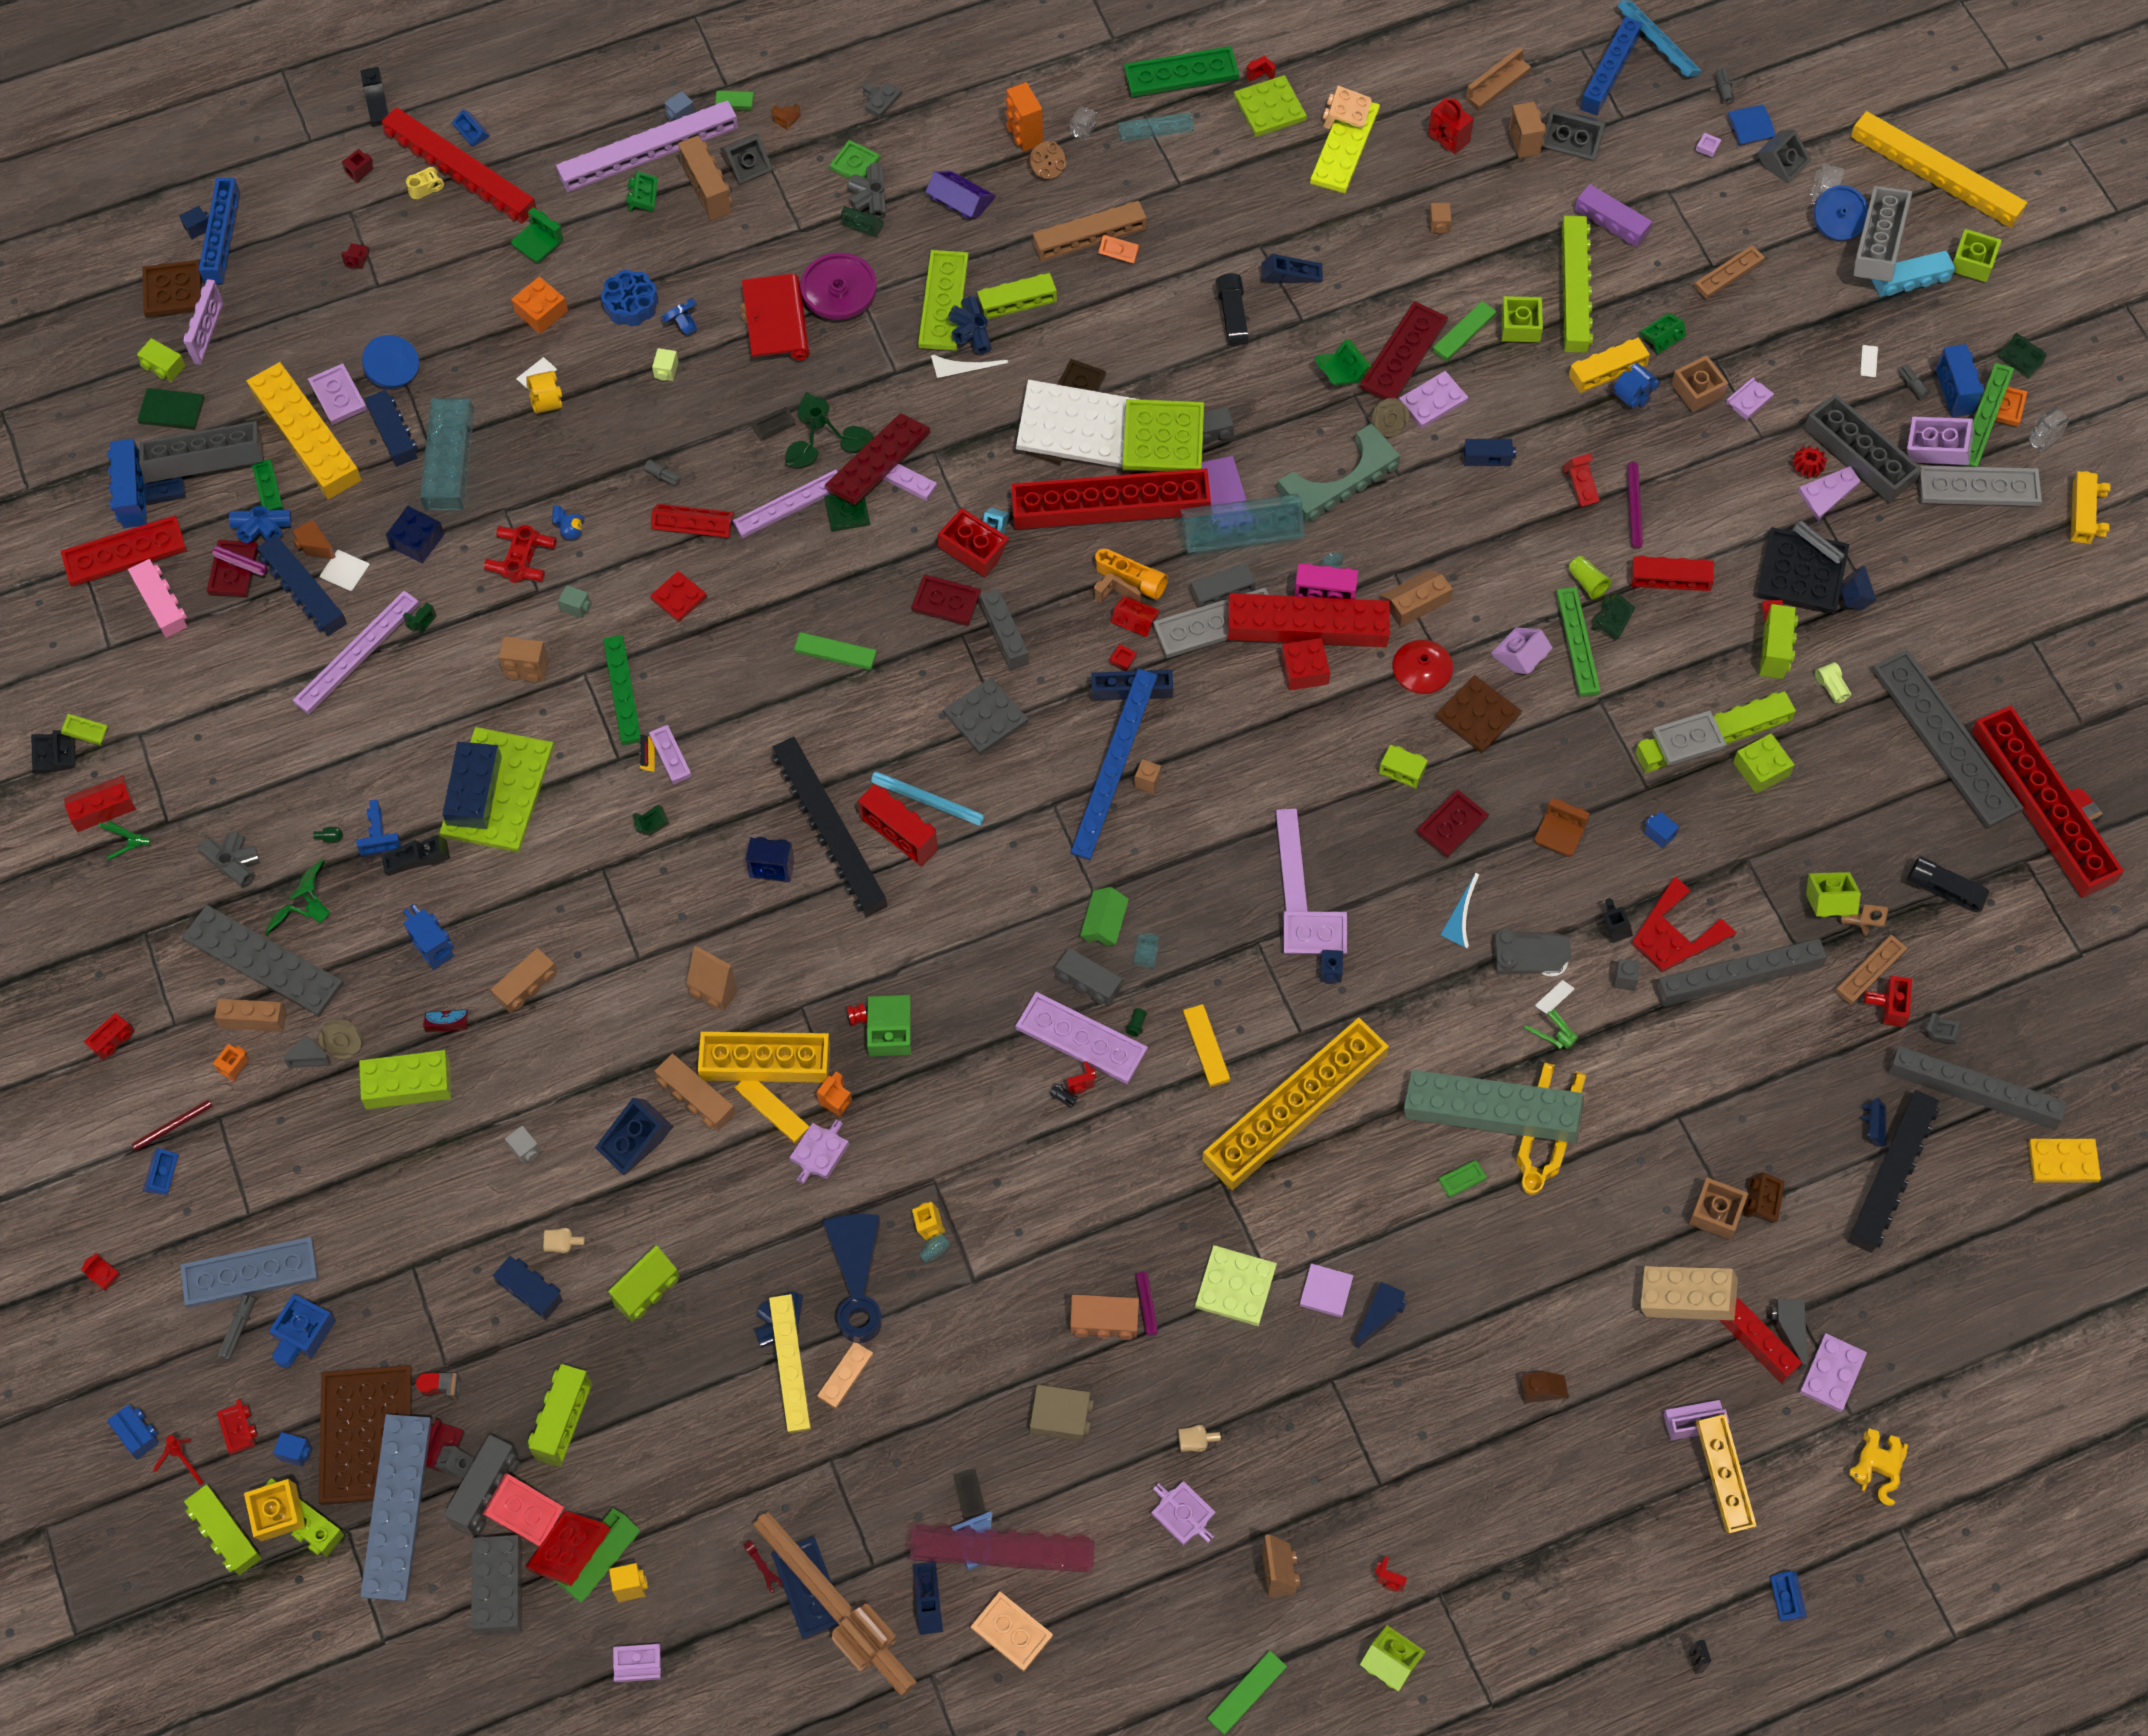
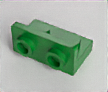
M636 171L635 175L630 177L628 181L630 192H628L626 197L628 211H632L634 206L651 212L654 210L658 177Z
M1667 313L1639 331L1642 339L1653 344L1656 354H1660L1686 337L1684 320L1670 313Z

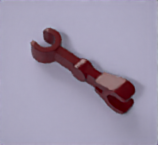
M751 1540L747 1541L744 1544L746 1552L752 1557L759 1571L764 1575L769 1592L775 1593L771 1588V1584L778 1582L782 1588L781 1580L770 1572Z

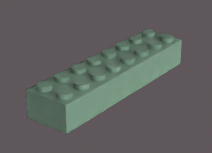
M1412 1070L1404 1111L1406 1119L1578 1143L1584 1109V1095L1579 1092Z

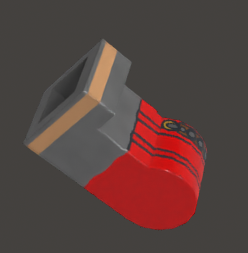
M2079 788L2073 789L2071 791L2072 795L2093 826L2098 824L2103 816L2101 810L2084 790Z
M423 1373L416 1380V1387L424 1396L430 1397L435 1394H446L449 1400H459L461 1378L457 1373Z

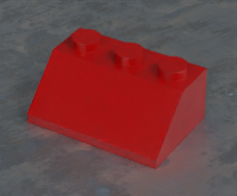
M963 508L937 534L938 547L984 577L997 565L1009 541V537Z
M124 775L64 797V805L70 822L77 833L136 810Z

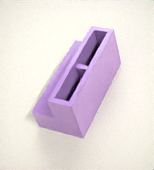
M1720 1400L1668 1409L1663 1414L1670 1441L1699 1436L1695 1422L1698 1420L1726 1414L1728 1424L1730 1423L1726 1409L1722 1410Z

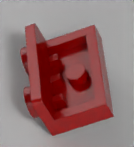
M115 1012L83 1042L99 1058L104 1060L112 1055L122 1042L127 1041L131 1037L134 1029L130 1023L123 1020Z
M240 1399L236 1400L237 1405L216 1412L230 1455L256 1446L254 1438L258 1437L254 1424L250 1425L248 1418L252 1417L248 1404L244 1405Z

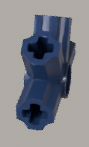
M976 296L964 298L961 301L962 308L953 305L947 317L948 321L959 326L952 331L953 340L956 344L961 345L972 340L974 351L977 354L990 352L992 348L986 330L988 320L981 312L978 299H976Z
M789 1291L784 1293V1295L791 1294L793 1297L798 1334L803 1295ZM769 1299L763 1302L757 1312V1317L767 1324L754 1329L761 1348L775 1343ZM775 1346L774 1358H777L776 1346Z

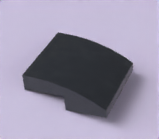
M53 730L52 734H31L32 774L75 768L73 737L61 734V730Z

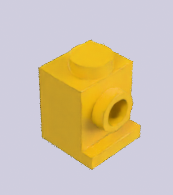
M932 1202L923 1203L919 1207L912 1209L917 1232L925 1240L945 1233L939 1209Z

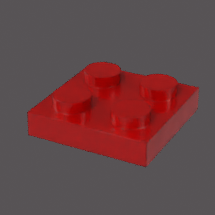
M678 570L652 593L650 598L672 618L680 622L707 598V594Z

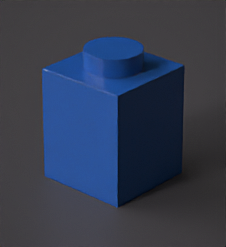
M1660 811L1656 816L1652 815L1646 821L1645 825L1647 826L1644 834L1663 849L1677 836L1679 826Z
M281 1432L273 1454L278 1460L303 1467L305 1460L308 1461L312 1448L307 1439Z

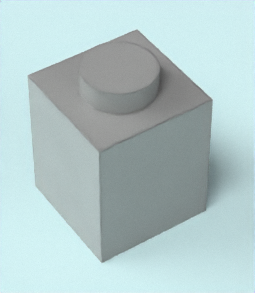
M523 1126L505 1138L508 1147L523 1165L526 1162L533 1161L538 1156V1153L541 1152L536 1141Z

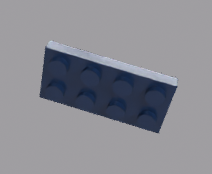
M815 1537L797 1543L801 1550L832 1584ZM776 1552L772 1553L802 1639L805 1640L838 1627L839 1624Z

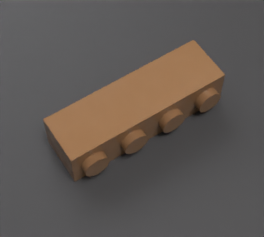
M673 1053L654 1071L657 1084L663 1089L668 1088L676 1101H683L691 1114L694 1116L698 1114L707 1128L711 1129L713 1127L718 1132L736 1114L731 1103Z

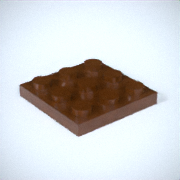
M200 260L142 267L145 317L195 311L196 303L201 298L202 277L199 272Z
M1474 675L1436 713L1435 718L1483 754L1521 715L1522 710Z

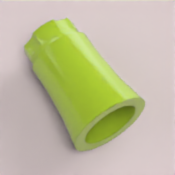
M1578 556L1568 566L1572 576L1582 585L1591 599L1601 597L1612 584L1611 578L1599 571L1583 556Z

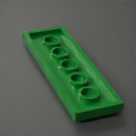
M1231 46L1124 64L1131 97L1239 79V71Z

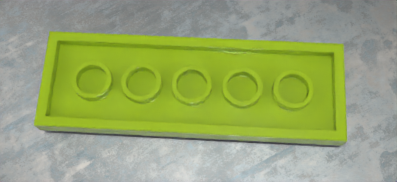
M931 250L918 342L919 348L957 351V344L953 340L952 331L959 326L948 321L947 317L953 305L962 308L961 301L964 298L969 259L968 252Z

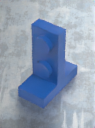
M377 799L370 800V808L367 809V817L372 825L368 827L370 837L356 839L357 848L361 856L393 851L402 846L398 833L384 835L380 804Z

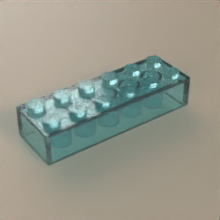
M431 398L420 496L424 510H464L474 415L470 398Z
M1298 493L1181 509L1184 546L1187 553L1305 537L1302 500Z

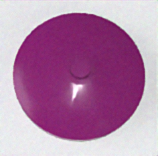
M831 253L817 258L808 265L801 277L800 288L803 301L812 312L827 319L842 320L859 315L871 305L876 296L877 283L873 269L862 258L849 253Z

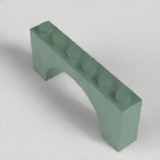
M1372 423L1356 433L1355 444L1360 450L1361 461L1355 470L1346 477L1333 482L1317 483L1308 481L1293 471L1278 480L1277 492L1305 524L1316 520L1320 514L1332 510L1338 503L1347 501L1354 493L1363 491L1369 484L1378 482L1385 474L1392 473L1399 467L1400 454Z

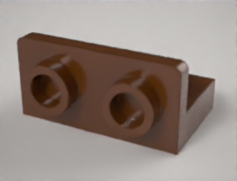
M1765 1172L1752 1176L1748 1182L1749 1189L1744 1204V1216L1748 1218L1758 1216L1771 1223L1778 1222L1785 1181Z

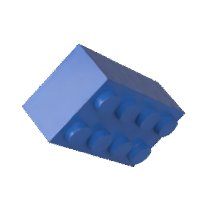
M134 438L110 442V450L107 451L108 459L111 462V466H108L109 476L112 478V483H109V490L113 499H110L111 510L115 511L117 522L120 521L123 529L146 525L147 514L143 489L145 480L139 465V449Z

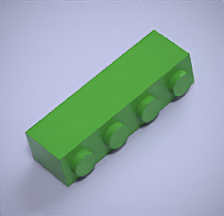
M614 1508L602 1521V1523H605L610 1528V1531L593 1554L591 1560L579 1574L578 1579L572 1586L555 1581L568 1595L580 1603L590 1595L594 1587L604 1578L607 1571L641 1531L624 1514Z

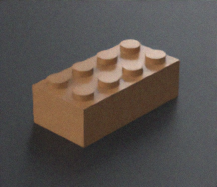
M699 135L679 142L682 167L710 221L730 214L732 200L729 193L731 191L727 182H723L721 170L716 169L713 155L709 156L706 142H702Z

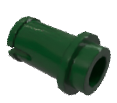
M1140 1008L1134 1009L1131 1022L1126 1027L1129 1035L1138 1037L1139 1034H1142V1026L1147 1016L1145 1010Z

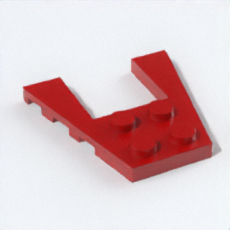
M1676 876L1632 941V945L1661 973L1736 935V931L1721 918L1694 943H1691L1663 916L1689 895L1691 891Z

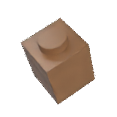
M1431 203L1429 213L1431 233L1450 232V203Z
M1142 759L1135 775V788L1154 794L1161 778V765Z

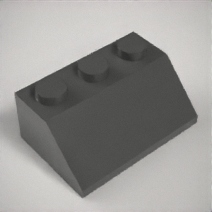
M1552 108L1546 125V134L1543 136L1544 146L1542 147L1595 160L1607 122Z

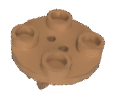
M1044 141L1033 148L1030 154V165L1033 172L1040 178L1052 179L1065 169V155L1056 142Z

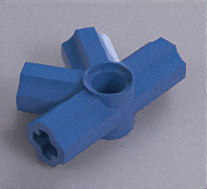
M256 506L251 511H229V525L231 529L239 528L236 534L244 543L248 544L259 533L268 541L275 535L279 538L282 536V531L279 527H291V511L268 510L264 506Z

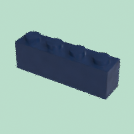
M383 390L364 398L395 466L398 467L418 459L415 452L418 450L415 440H410L409 438L411 433L407 424L404 426L402 424L404 418L401 411H396L395 409L397 404L393 395L389 397L387 391Z
M1148 670V672L1157 674V680L1150 699L1173 698L1172 670ZM1137 671L1091 673L1092 701L1127 699Z

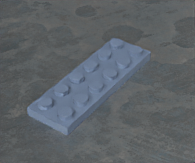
M312 1237L180 1264L184 1302L187 1308L242 1297L243 1294L251 1295L318 1280Z

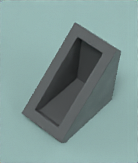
M307 1035L284 1055V1061L288 1068L331 1066L328 1055Z

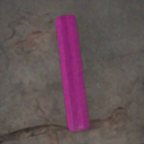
M215 546L212 550L214 557L256 574L265 575L267 571L266 564L223 547Z
M1139 1272L1136 1274L1145 1330L1148 1336H1152L1158 1333L1148 1273Z

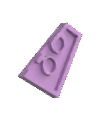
M1849 466L1799 487L1798 492L1816 520L1819 521L1826 512L1833 509L1841 499H1844L1859 486L1860 479L1852 467Z

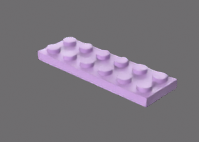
M1035 992L1016 1024V1030L1081 1062L1088 1061L1089 1066L1127 1085L1148 1051L1147 1046L1038 992Z

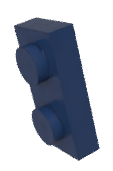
M182 477L143 484L146 504L186 497Z

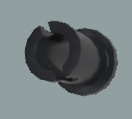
M1056 1083L1050 1092V1095L1053 1096L1052 1099L1056 1098L1070 1108L1074 1106L1075 1100L1078 1099L1077 1095L1063 1088L1062 1084L1058 1085Z

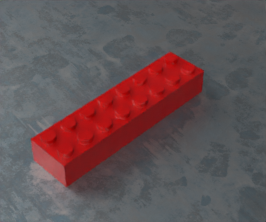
M1229 593L1227 604V640L1292 643L1322 638L1324 645L1387 647L1390 637V605L1387 600Z

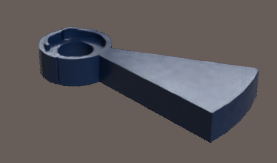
M850 1214L823 1220L826 1234L850 1294V1298L846 1299L838 1309V1328L844 1338L851 1342H868L878 1335L882 1326L879 1305L873 1299L866 1296L880 1226V1216L873 1214ZM862 1312L870 1317V1321L866 1326L856 1328L849 1323L850 1318L855 1313Z

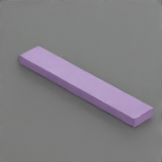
M837 470L733 520V525L743 539L825 498L826 495L833 494L826 490L825 484L837 473Z
M1297 809L1276 810L1286 911L1308 912Z

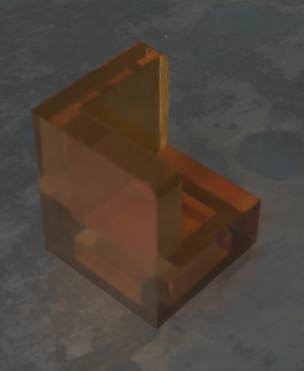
M797 103L792 108L785 106L782 109L775 105L771 109L773 122L786 130L801 117L800 105Z

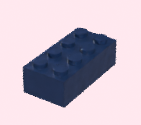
M457 741L442 813L447 826L488 828L502 758L498 745Z

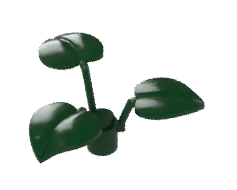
M806 392L799 404L798 417L803 423H811L809 444L805 441L792 443L786 451L785 463L793 468H802L812 464L818 457L817 448L812 447L814 443V428L821 429L825 424H828L838 438L842 439L840 442L842 449L851 453L862 450L874 436L870 431L859 426L847 427L844 429L843 435H841L831 424L829 418H826L829 413V404L824 399Z

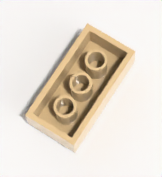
M1645 1266L1641 1309L1646 1317L1734 1320L1738 1278L1733 1269Z

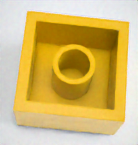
M286 1479L244 1493L254 1538L265 1541L305 1528L297 1487L291 1480Z

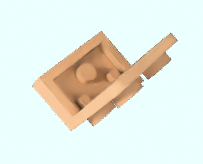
M1337 86L1334 94L1330 93L1327 100L1329 108L1325 109L1322 117L1325 119L1323 127L1330 129L1334 120L1337 119L1363 128L1372 101L1371 98Z

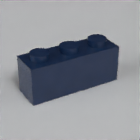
M509 1256L493 1274L495 1282L546 1321L563 1301L560 1295L561 1290L553 1283L550 1285L543 1281L544 1277L534 1270L532 1273L528 1270V1265L520 1258L515 1260Z

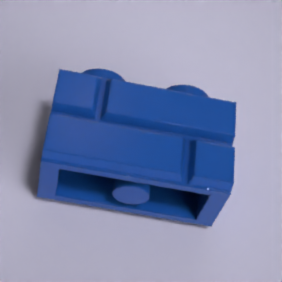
M129 1404L121 1409L119 1413L109 1418L107 1422L137 1460L145 1455L147 1451L158 1445L159 1442L155 1438L158 1433L151 1424L146 1426L142 1421L146 1417L138 1407L133 1409Z

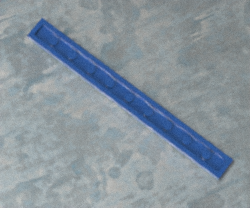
M1141 669L1137 670L1071 850V855L1091 861L1157 680V674Z

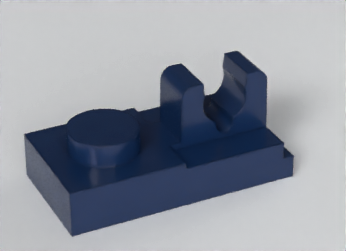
M1875 1098L1872 1103L1862 1106L1864 1111H1871L1869 1115L1862 1116V1119L1866 1123H1870V1127L1867 1129L1869 1139L1877 1147L1886 1146V1105L1880 1098Z

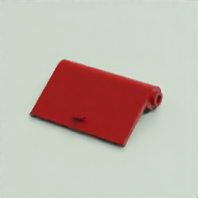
M784 274L742 280L752 357L790 352L793 359L798 361L805 360L810 355L799 277L795 274Z

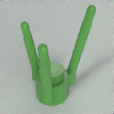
M1555 1009L1548 1011L1547 1014L1561 1029L1556 1035L1558 1041L1528 1025H1524V1029L1555 1044L1559 1049L1563 1046L1569 1049L1578 1039L1576 1033L1568 1027Z

